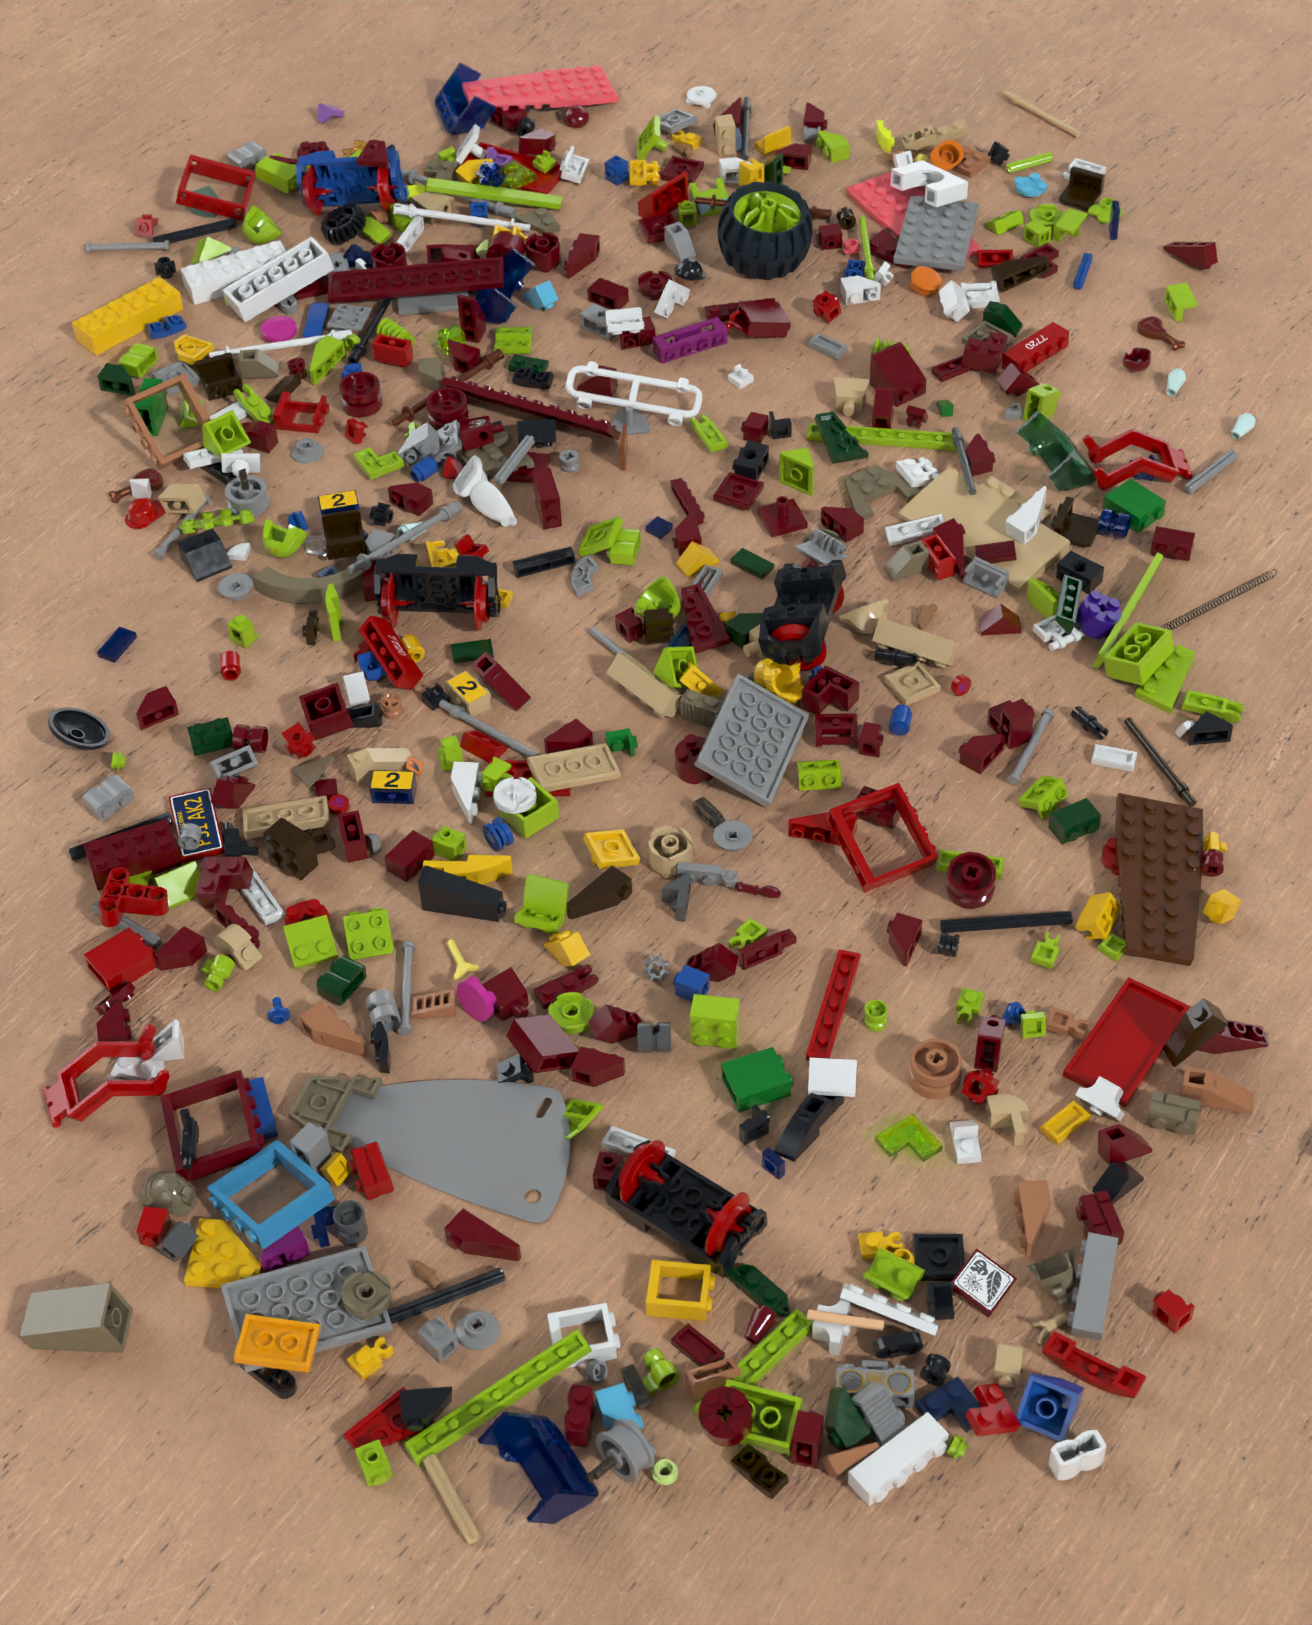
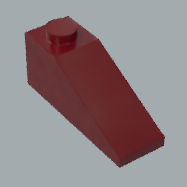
M1172 242L1163 246V250L1192 267H1200L1201 270L1210 269L1211 265L1218 263L1216 242Z
M458 295L462 340L479 343L487 331L485 315L476 298Z
M260 420L240 423L251 441L246 447L270 453L278 444L275 425Z
M952 518L934 527L933 532L940 537L956 558L955 571L963 581L965 577L964 534L966 533L962 524H958Z
M464 1208L444 1228L446 1242L454 1250L459 1249L463 1253L512 1261H519L521 1259L520 1245Z

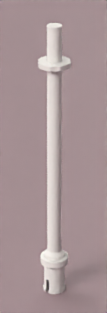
M395 203L393 214L406 215L409 218L419 215L495 226L497 224L510 230L515 225L521 228L522 231L530 232L531 226L529 224L515 223V218L508 222L419 209L414 204L403 205Z
M331 330L327 335L345 341L352 332L351 330ZM325 335L229 349V346L226 345V350L209 352V356L214 357L230 352L232 356L240 355V350L259 349L264 352L316 344Z

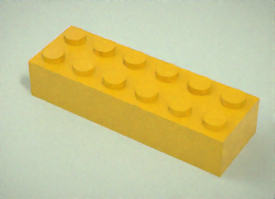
M161 277L155 278L147 284L72 322L75 338L94 355H98L145 330L146 323L160 322L164 320V316H171L183 310L181 295L177 289Z

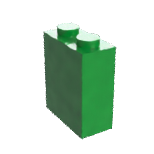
M144 378L139 393L163 383V380ZM165 391L134 404L151 436H158L169 408Z
M1130 478L1104 496L1103 511L1136 533H1139L1164 516L1166 500Z
M773 1047L721 1063V1078L738 1113L752 1109V1106L755 1104L761 1106L791 1096L792 1076L789 1072L785 1071L783 1058L780 1054H776Z

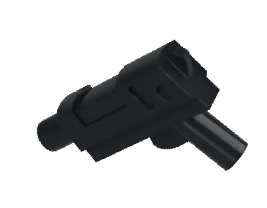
M230 822L224 824L222 837L225 843V857L259 855V847H248L246 841L240 840L239 828L234 829Z
M185 1108L179 1112L183 1125L180 1156L183 1161V1168L190 1170L193 1167V1161L197 1160L196 1148L199 1140V1127L197 1121H194V1117H190L189 1109Z

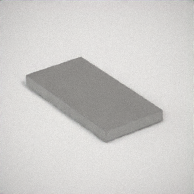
M468 291L398 297L399 315L459 310L457 296H468Z

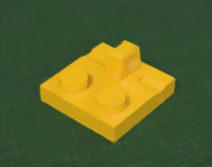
M624 829L584 834L583 840L591 853V861L593 865L597 864L599 869H606L612 865L614 867H625L639 864L640 857Z

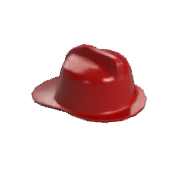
M138 498L129 504L125 522L129 528L142 529L163 516L166 512L160 501Z

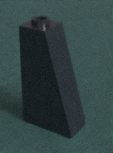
M424 865L418 880L422 910L499 922L501 914H505L507 902L503 899V891Z

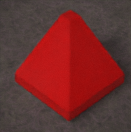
M448 456L443 471V478L455 480L465 465Z

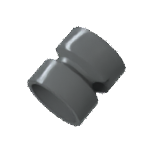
M657 1022L655 1026H652L651 1023H638V1053H651L653 1049H656L658 1053L671 1052L670 1022Z
M348 1200L339 1203L335 1207L333 1221L339 1241L349 1246L362 1243L368 1235V1226L362 1205L356 1201Z

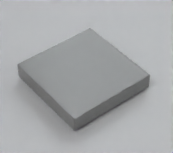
M677 108L659 116L660 130L670 134L697 122V116Z
M182 361L151 373L152 378L162 379L163 382L185 373L192 386L201 383L198 375L186 362ZM177 385L165 390L167 396L180 392Z

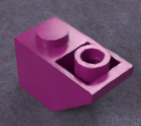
M299 1225L263 1250L260 1261L264 1273L281 1269L310 1255L307 1240Z

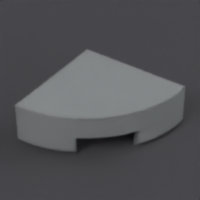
M1020 402L1012 403L1011 407L1005 410V421L1023 419L1024 413Z
M376 833L366 834L365 841L373 854L381 852L378 835Z

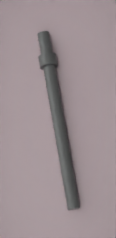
M749 97L744 98L742 105V160L744 161L748 160L749 120L751 113Z
M954 427L952 428L953 445L956 446L968 492L970 495H975L976 488L963 445L964 438L960 434L959 428Z

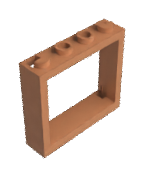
M185 373L125 399L123 403L125 416L129 417L132 421L131 425L134 432L139 434L142 447L148 450L150 461L157 466L158 470L183 460L184 453L204 449L203 440L167 457H163L134 404L177 385L202 429V425L211 421Z

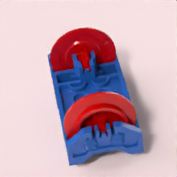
M387 149L388 160H390V167L388 168L358 166V157L336 158L334 150L317 151L306 156H300L296 165L297 185L299 191L302 192L303 205L311 209L314 215H320L323 206H339L350 203L352 205L381 203L385 211H390L391 205L396 202L406 204L409 190L402 177L398 150Z

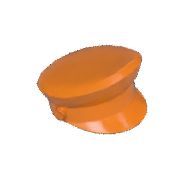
M919 266L911 273L912 281L909 286L921 295L929 296L936 294L942 285L941 276L932 268Z

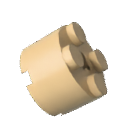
M663 826L652 832L648 844L649 862L651 867L660 873L661 876L670 878L673 875H677L679 862L692 863V838L688 831L681 827L675 829L672 826Z

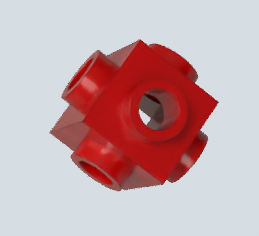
M826 290L822 294H818L812 301L814 314L818 318H823L828 324L842 313L837 297L834 294H829Z
M299 722L282 732V735L288 742L284 746L290 755L295 753L298 759H301L302 757L309 756L316 749L313 741L316 740L309 729L305 731Z
M983 1068L970 1071L964 1080V1087L961 1093L968 1096V1099L976 1104L986 1103L987 1096L998 1094L999 1088L997 1086L1000 1080L994 1078V1073Z

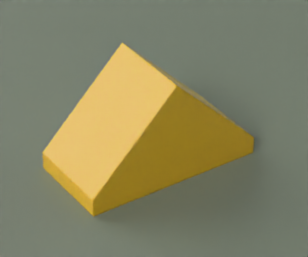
M692 541L676 562V567L688 577L701 571L704 564L713 566L720 561L709 548Z

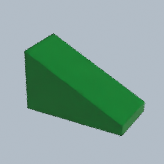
M948 399L936 401L941 417L953 416L954 405Z

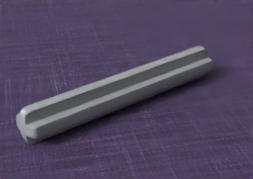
M526 435L494 476L496 484H504L534 444L533 436Z
M1230 449L1184 484V491L1188 494L1193 493L1236 460L1237 452Z
M97 900L95 904L92 905V909L94 913L100 916V901ZM122 915L120 923L116 925L122 930L130 927L135 934L139 933L142 936L145 944L152 948H157L162 943L160 936L125 915Z

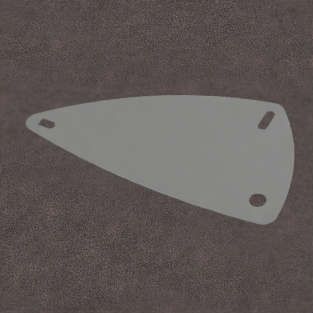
M434 1080L381 1086L374 1100L352 1093L333 1129L352 1135L353 1140L349 1146L353 1149L361 1146L365 1147V1145L375 1141L378 1142L386 1166L465 1201L533 1223L544 1222L551 1216L563 1189L569 1164L570 1139L567 1140L564 1136L570 1134L569 1120L562 1115L564 1112H567L562 1094L557 1089L532 1084L498 1083V1081ZM545 1098H551L552 1103L542 1118H537L535 1113ZM531 1189L538 1190L541 1193V1199L534 1204L526 1202L524 1198L525 1193Z

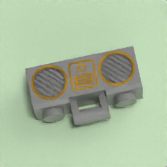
M862 1360V1367H857L854 1364L837 1366L836 1387H844L851 1398L857 1395L858 1392H861L862 1389H865L866 1386H869V1384L878 1383L890 1389L893 1395L892 1402L895 1404V1407L913 1408L914 1369H908L903 1365L888 1368V1361Z

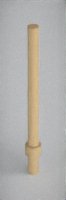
M1008 90L1003 92V96L1010 99L1013 104L1026 108L1077 138L1080 136L1081 132L1025 101L1022 96L1013 94Z

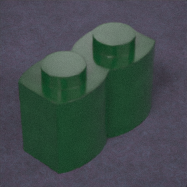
M344 955L341 956L338 960L333 961L329 971L318 978L316 983L318 995L339 1006L343 1005L350 998L353 991L358 989L366 979V967Z

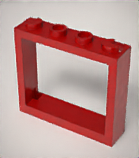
M190 154L177 191L176 204L243 221L254 187L256 172ZM191 173L246 187L242 205L186 190Z
M900 783L829 810L826 817L864 893L931 867L938 858L935 851L936 847L934 844H931L928 838L927 829L921 825L917 810L911 806L908 801L907 792L904 793ZM892 799L923 859L874 878L844 817Z

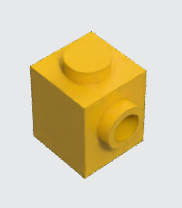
M1222 889L1210 895L1202 913L1208 916L1210 921L1223 924L1234 919L1242 900L1227 890Z

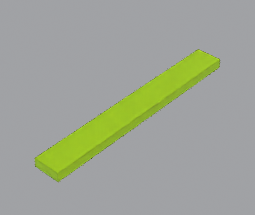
M428 178L426 184V191L556 210H561L563 196Z
M809 423L807 441L823 442L817 424ZM846 426L849 434L852 437L855 436L859 441L858 444L957 451L956 446L953 445L952 433Z
M1157 552L1123 610L1120 620L1115 624L1092 664L1093 667L1099 669L1103 664V657L1114 645L1157 571L1164 555Z
M574 1330L406 1441L404 1445L416 1464L420 1466L424 1463L423 1459L431 1454H438L592 1352L591 1347L579 1330Z

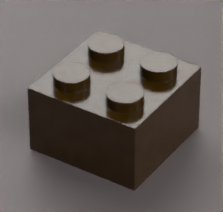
M281 817L263 833L269 862L273 866L283 869L289 876H294L301 881L319 865L313 836Z

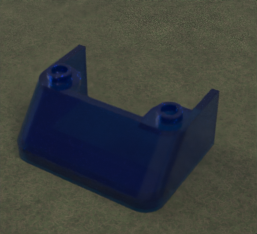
M459 63L437 94L434 102L446 132L453 136L469 133L474 124L479 126L480 130L483 129L488 119L496 110V106L477 96H474L470 103H468L462 90V83L477 81L481 73L462 63Z
M514 248L503 257L504 288L478 290L475 298L485 315L486 323L501 324L508 321L510 314L518 307L517 304L510 300L513 292L519 291L523 287L524 277L535 267L534 263Z
M503 1411L478 1439L480 1444L497 1446L499 1455L503 1460L519 1463L542 1500L537 1503L536 1508L526 1517L528 1522L555 1524L591 1504L599 1495L594 1482L589 1483L587 1481L586 1475L588 1473L557 1425L548 1417Z

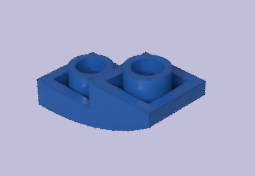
M848 259L844 278L857 275L863 277L865 261Z
M178 315L164 316L163 323H146V331L151 339L164 338L181 332L187 327L182 316Z

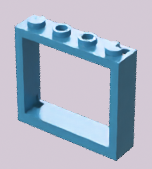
M278 1139L207 1187L210 1194L208 1201L213 1205L214 1209H219L228 1222L231 1220L240 1233L245 1232L248 1240L251 1243H257L263 1250L335 1200L329 1183ZM280 1164L309 1190L258 1225L229 1198Z

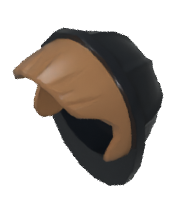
M692 258L682 260L674 268V281L686 288L695 282L699 283L707 275L698 261Z

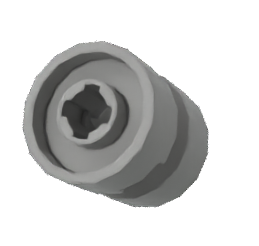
M377 990L367 996L365 1002L373 1030L376 1028L377 1021L382 1022L386 1033L395 1030L400 1025L401 1018L394 994L389 990Z

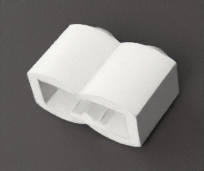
M1098 1430L1085 1431L1078 1435L1075 1440H1064L1055 1444L1051 1448L1048 1465L1057 1480L1071 1479L1080 1471H1088L1100 1466L1104 1461L1107 1445Z

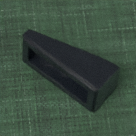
M377 702L348 709L354 725L352 728H372L382 725L383 713Z

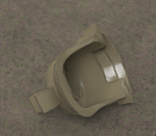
M160 1171L145 1180L140 1192V1199L143 1207L165 1208L173 1215L183 1216L194 1209L197 1195L189 1185V1182L181 1175L172 1171Z
M1074 1248L1027 1266L1031 1273H1034L1036 1276V1282L1040 1284L1043 1291L1048 1295L1057 1296L1059 1305L1069 1302L1067 1293L1071 1292L1075 1286Z

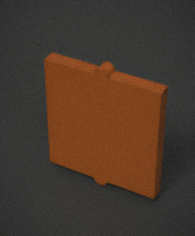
M623 425L620 444L622 470L626 469L628 453L627 425Z

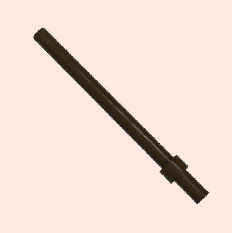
M1130 717L1124 720L1125 725L1174 786L1176 794L1182 797L1188 806L1193 807L1196 804V800L1189 793L1187 785L1178 779Z

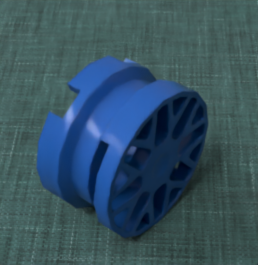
M500 817L495 818L492 823H487L482 827L486 841L496 852L501 851L505 845L509 846L514 842L509 826L506 822L503 824L501 822L503 820Z

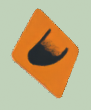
M409 756L406 769L420 775L424 763Z

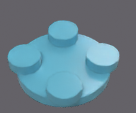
M1032 173L1029 177H1016L1014 182L1017 192L1027 197L1042 195L1047 190L1048 184L1040 179L1041 175L1038 173Z

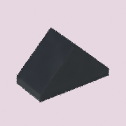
M1206 711L1190 728L1188 745L1230 742L1233 726L1231 723Z
M1111 1162L1093 1187L1092 1192L1095 1194L1096 1192L1108 1191L1114 1204L1140 1184L1144 1177L1127 1162Z

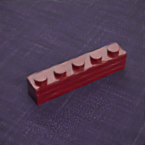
M682 478L671 480V490L686 516L694 513L697 525L703 524L705 514L701 511L700 505L696 503V498L692 496L686 481L684 482Z

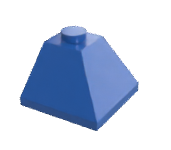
M1031 1373L1016 1417L1020 1425L1057 1441H1064L1078 1410L1085 1388L1062 1378Z

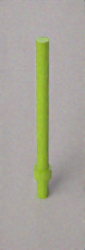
M860 217L859 225L865 260L864 273L867 279L875 281V268L872 265L866 218Z

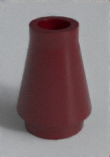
M761 1304L754 1308L744 1338L753 1344H757L759 1339L775 1323L776 1313L769 1307Z

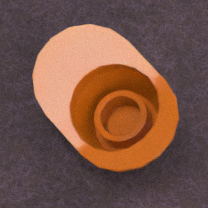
M953 140L942 142L930 153L932 164L944 171L954 168L964 157L962 146Z

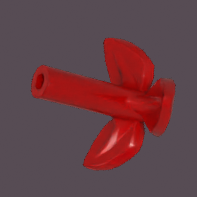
M739 310L734 311L730 315L725 325L727 334L732 327L744 333L736 319V315L740 313Z

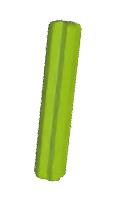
M1047 152L1008 163L1006 170L1008 173H1013L1052 162L1053 154Z

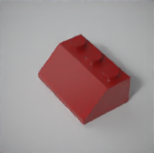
M684 171L639 200L638 216L647 218L671 213L678 208V203L688 200V172Z

